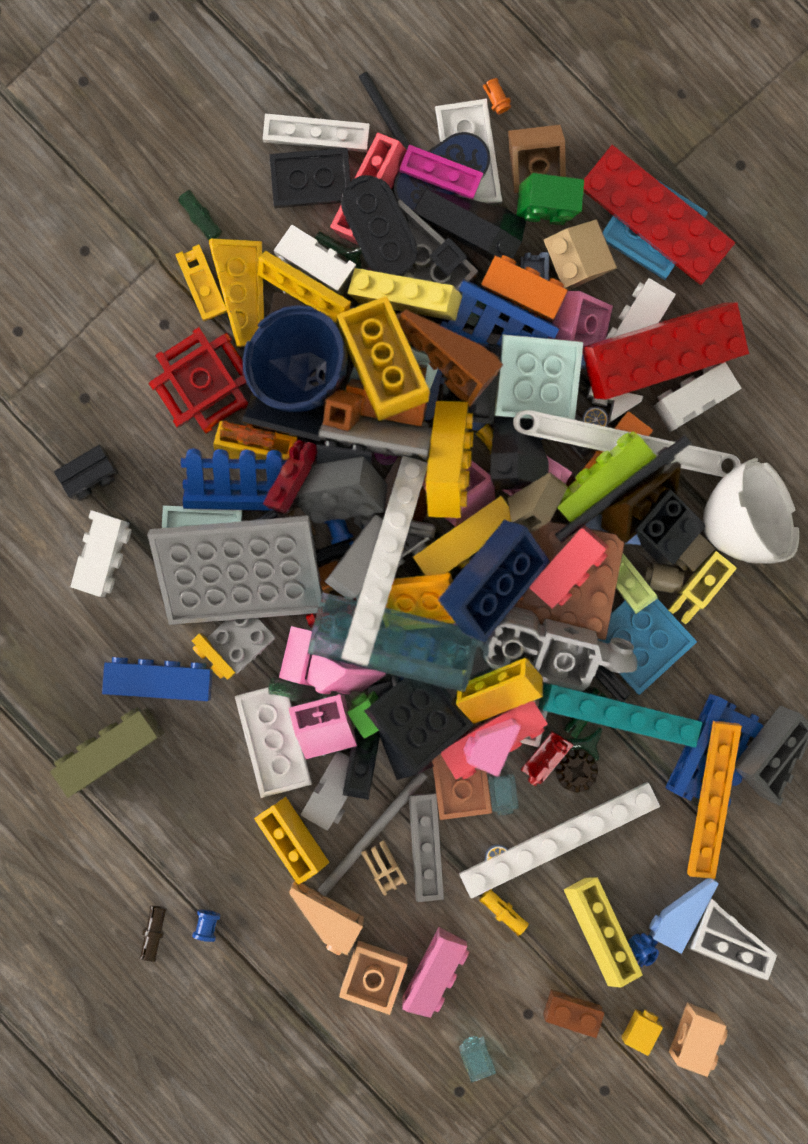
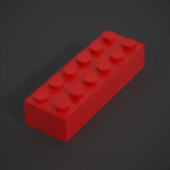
M729 302L717 304L583 346L582 353L594 398L607 400L747 355L749 350L738 303Z

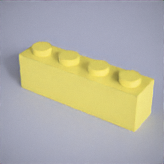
M354 268L348 294L358 303L366 304L387 296L394 310L404 311L406 309L415 314L456 321L462 299L460 292L452 285Z
M598 877L584 878L563 889L607 985L623 987L641 977L643 974Z

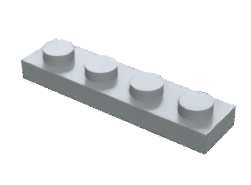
M435 793L408 795L416 901L444 900L437 795Z

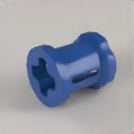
M345 519L324 522V524L328 525L332 536V545L353 538V534L349 533Z
M200 909L197 912L199 916L197 928L193 932L192 937L201 941L215 942V927L221 915L214 911Z

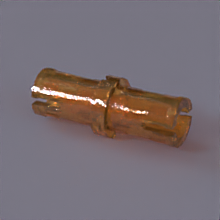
M225 420L222 423L221 427L232 430V432L220 430V437L243 441V444L248 446L251 443L269 449L274 447L275 442L264 440V438L275 440L276 432L255 429L250 424L243 426Z

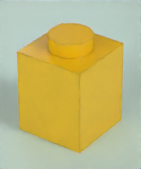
M635 1009L622 1035L624 1043L649 1056L663 1029L658 1021L659 1017L648 1010H644L642 1013Z

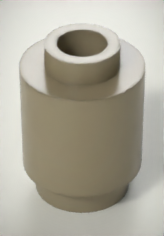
M652 563L651 567H646L644 580L651 589L672 594L674 591H681L684 572L678 571L676 567Z

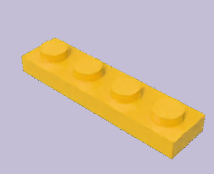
M267 251L259 256L258 276L306 305L324 313L337 323L338 314L350 310V301L328 289L322 283L308 277L300 270L285 263L280 258Z

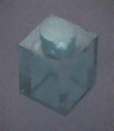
M511 774L488 777L492 812L497 811L498 815L513 814V809H519L515 776Z
M473 1036L464 1040L463 1045H460L459 1049L471 1083L496 1074L495 1065L484 1036L481 1038Z

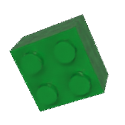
M532 173L519 185L517 216L524 217V220L528 222H539L540 219L550 220L552 225H565V222H568L582 212L584 179Z

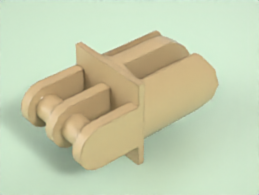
M383 840L380 842V845L391 865L387 866L376 846L372 847L371 851L381 869L380 871L377 870L366 850L361 852L369 866L374 880L385 896L387 891L391 889L395 891L398 885L402 883L406 885L408 883L399 864L396 863L386 842ZM396 870L399 876L392 879L390 873ZM386 876L389 882L383 885L380 878Z

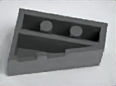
M779 706L736 761L735 770L760 797L781 806L784 798H781L786 783H791L794 777L791 774L797 759H802L808 746V721L802 714Z

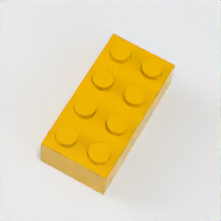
M387 296L337 315V327L344 338L347 351L378 421L429 402V388Z
M436 401L426 476L428 517L461 518L462 507H467L468 493L464 489L469 487L470 471H466V469L471 467L472 451H468V449L473 447L474 431H469V429H473V413H468V402Z
M502 496L498 497L412 557L424 576L449 574L448 571L456 566L458 569H462L470 562L471 556L480 550L504 520L511 522L509 506Z

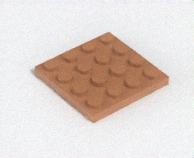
M550 521L533 531L531 535L549 559L550 564L579 530L561 543L555 534L567 524ZM589 528L609 546L604 551L608 556L598 567L593 564L586 571L590 576L580 587L575 584L569 590L572 596L561 607L557 603L552 609L528 588L523 594L524 599L519 600L514 606L533 611L538 617L540 625H543L546 618L596 631L598 639L606 640L625 543L619 540L615 534Z

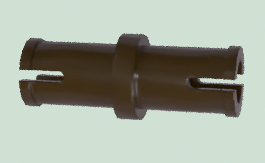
M150 906L147 927L143 929L142 933L145 937L139 959L156 962L159 941L164 935L162 927L167 908Z

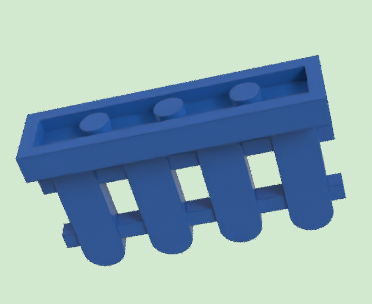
M464 278L459 286V291L463 293L456 321L449 320L446 322L443 320L440 325L473 342L490 344L486 341L494 325L497 324L504 328L496 343L497 345H502L503 334L548 338L550 336L555 339L559 331L557 325ZM477 300L487 304L484 310L475 306ZM471 312L480 316L472 334L462 330ZM501 312L510 316L508 322L499 318ZM525 324L534 328L532 333L523 330Z
M189 449L186 453V458H181L180 462L181 468H186L187 480L183 479V509L273 510L266 507L263 502L287 460H283L282 453L277 450L269 451L266 460H256V454L248 449L240 453L239 459H229V453L224 449L215 450L212 459H203L200 450ZM204 468H213L214 480H204ZM230 468L240 469V480H231ZM257 469H266L267 481H257Z
M710 694L698 718V721L702 722L697 746L694 748L685 745L665 788L681 797L684 795V798L690 801L693 796L700 799L702 782L700 781L704 775L713 721L738 723L742 726V734L739 739L736 756L737 761L748 747L746 744L750 736L755 738L764 727L761 723L757 722L759 717L751 714L750 718L734 711L736 705ZM734 768L732 786H737L741 783L742 776ZM729 797L728 807H729L730 804H731V799H730V797Z

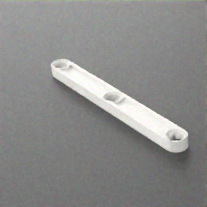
M522 410L513 419V425L519 433L604 452L612 450L622 435L631 433L531 410ZM525 414L533 418V426L528 430H524L520 426V418ZM638 434L656 456H658L657 452L665 446L668 448L675 443ZM691 445L674 456L675 460L671 462H679L682 469L719 477L727 475L721 468V464L725 459L729 458L733 461V469L741 465L740 460L732 454Z

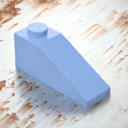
M707 878L664 908L659 916L655 915L649 926L652 938L682 954L719 883L715 879Z

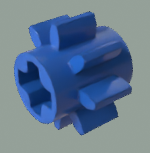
M645 933L641 935L635 934L628 940V944L640 967H643V965L650 966L656 961L659 951L655 946L658 944V941L653 939L651 935L647 936Z

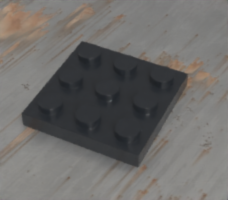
M425 662L364 710L413 775L422 770L474 726L456 705L455 700Z

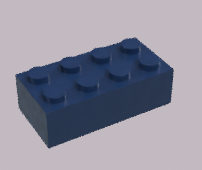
M504 520L440 596L438 601L464 634L485 642L550 561L527 527Z

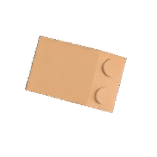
M294 880L289 893L321 940L327 944L326 948L337 955L341 953L348 955L363 927L364 917L329 897H324L318 891L303 883L298 885Z

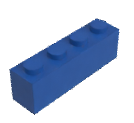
M112 657V662H104L102 694L209 701L211 700L213 671L211 668H206L207 663L191 662V667L180 666V661H165L164 665H154V660L138 659V663H128V658Z

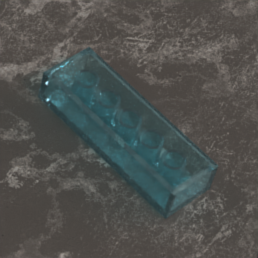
M322 593L310 637L308 654L465 692L471 675L478 639L464 634L457 625L385 608L368 666L341 659L358 601Z

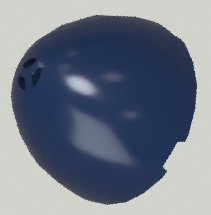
M300 305L281 308L260 321L258 324L259 328L251 340L247 341L243 354V373L252 393L265 404L282 411H310L326 404V399L336 390L341 389L348 369L347 347L334 321L313 307ZM323 372L325 373L324 381L322 379ZM318 382L319 385L313 386L312 383Z

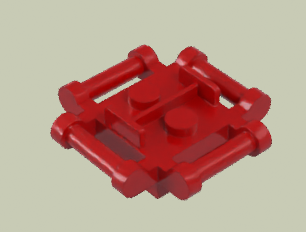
M198 327L186 339L164 353L160 351L155 355L165 372L151 380L149 385L153 391H157L173 416V423L177 428L185 425L195 417L202 430L207 434L220 421L241 408L243 410L247 408L249 403L239 389L247 384L243 373V360L232 345V338L228 333L209 343L200 327ZM200 342L202 346L170 365L169 361ZM219 348L224 350L239 373L240 377L237 379H232L215 351ZM169 380L189 409L184 413L164 385ZM233 393L236 400L205 419L202 414L203 411Z

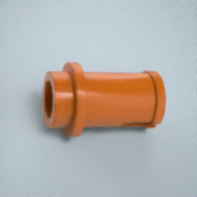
M497 78L491 79L483 85L493 104V111H496L497 114H502L511 108V100L505 96Z

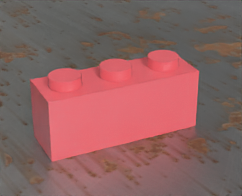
M584 525L529 588L552 609L557 603L562 607L572 596L569 590L575 584L580 587L590 576L586 571L593 564L598 567L608 555L604 551L609 546Z

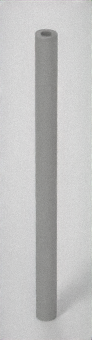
M420 772L416 774L317 889L320 894L325 897L360 857L361 852L367 849L409 800L408 795H413L427 779L428 776L425 773Z

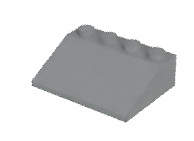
M360 415L359 422L349 431L322 424L319 437L323 442L341 443L340 446L351 448V445L366 446L369 452L396 457L407 456L428 462L433 428H429V423L423 422L422 426H416L389 420L378 421L377 418Z

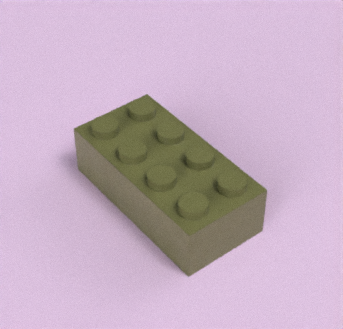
M137 707L120 717L123 721L118 725L115 722L98 732L101 736L96 740L93 737L76 747L78 753L74 754L72 751L54 762L56 767L50 773L67 798L78 793L165 734L148 708L140 710Z

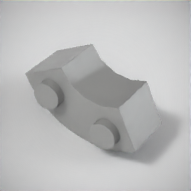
M337 751L301 813V816L327 831L333 822L339 823L346 811L342 809V806L348 796L342 794L349 757L340 751Z

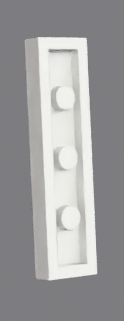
M265 114L263 142L328 149L348 148V151L367 152L370 125L368 123Z

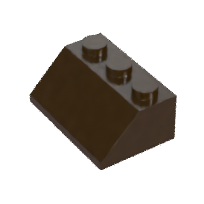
M673 462L667 466H661L602 511L601 528L608 533L615 534L619 540L626 544L637 534L635 528L668 489H671L677 495L681 464Z

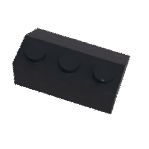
M252 394L242 420L247 427L297 437V440L316 445H323L324 443L319 437V432L324 421L325 407L321 406L314 410L302 412L282 411L265 404Z

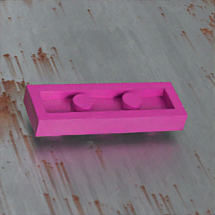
M412 145L408 146L399 169L401 173L474 200L483 173Z

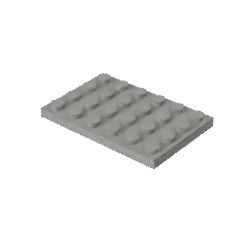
M309 516L150 529L148 532L169 625L324 613L325 603L320 587V575Z

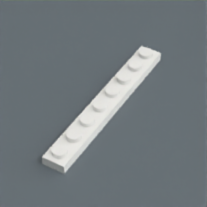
M407 456L402 457L341 659L368 666L428 468L427 462Z
M646 782L491 859L460 872L459 875L472 899L657 809L660 805L650 784Z

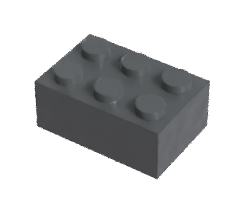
M363 456L311 465L312 468L294 499L297 506L314 523L348 519L349 517L361 515L370 516L374 513L384 512L388 484Z

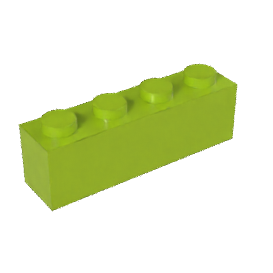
M632 431L630 434L625 433L622 435L612 450L600 454L596 459L597 463L590 469L582 470L576 476V481L569 487L567 486L557 508L569 522L573 521L657 457L637 433Z

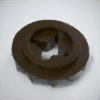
M580 750L567 752L556 766V776L559 783L566 790L576 793L589 790L596 782L599 772L594 758ZM583 761L581 770L587 777L577 776L576 779L574 778L571 781L573 779V772L567 766L577 768Z

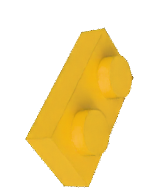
M199 633L192 640L195 644L193 650L202 659L207 657L213 664L210 668L220 679L225 677L228 680L235 674L234 670L211 645L203 633Z

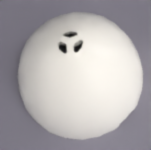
M757 458L742 463L723 477L711 493L703 514V522L705 523L704 533L709 542L719 551L749 563H777L791 559L797 552L799 544V528L794 527L791 514L796 511L783 480L769 463H760Z

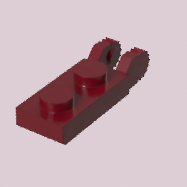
M301 440L294 441L293 446L289 449V458L282 466L280 474L263 502L266 507L284 513L288 512L312 468L311 465L315 460V456H317L316 444L310 442L305 444Z

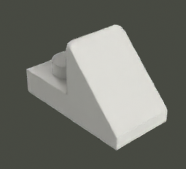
M590 386L586 398L592 399V404L599 406L611 404L609 424L642 401L643 396L626 393L607 400L595 399Z

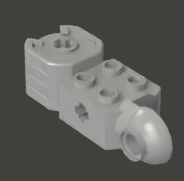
M515 606L488 639L483 642L484 659L491 668L499 669L527 658L543 677V682L581 692L590 686L599 665L616 673H628L637 670V658L633 652L634 646L629 641L622 638H612L610 643L598 641L596 631L546 618L543 625H540L539 619L533 611Z

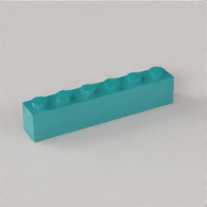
M544 682L542 697H540L538 708L548 712L694 748L697 746L702 726L701 721L546 682Z

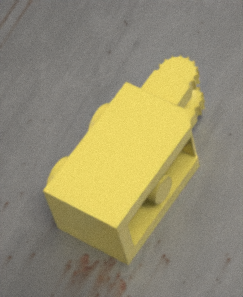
M717 551L712 552L684 584L681 591L678 592L680 595L668 611L673 614L680 609L685 600L689 601L692 606L684 613L681 619L683 623L687 624L699 609H704L737 567Z

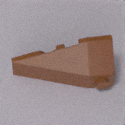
M406 309L398 320L407 339L417 350H424L430 360L428 364L433 370L438 368L447 378L444 382L446 386L463 402H468L469 407L493 381L503 366L499 358L483 346Z

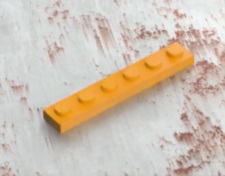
M713 721L687 870L690 877L716 878L742 728L738 723Z

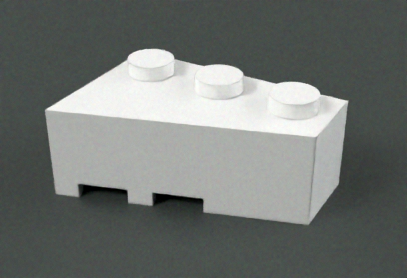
M293 225L290 226L274 249L275 256L295 269L300 270L313 280L322 283L338 295L343 296L350 286L356 264L350 260L348 263L337 257V252L332 249L327 250L316 239Z
M726 362L719 366L716 364L704 368L702 376L697 379L691 376L680 383L682 388L675 392L669 389L658 396L659 402L654 407L669 432L742 389Z
M91 510L89 518L93 519L89 533H84L83 542L86 543L82 555L78 557L71 587L99 597H105L106 593L110 594L113 589L115 579L112 578L114 569H118L121 565L123 554L120 551L123 543L127 544L131 535V529L128 528L129 522Z
M710 899L687 945V949L764 980L769 979L777 954L739 924L734 917L724 911L713 899Z

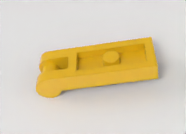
M198 244L192 247L193 250L186 253L182 251L175 255L202 320L205 322L226 313L227 309L201 246ZM198 260V266L189 267L188 263Z

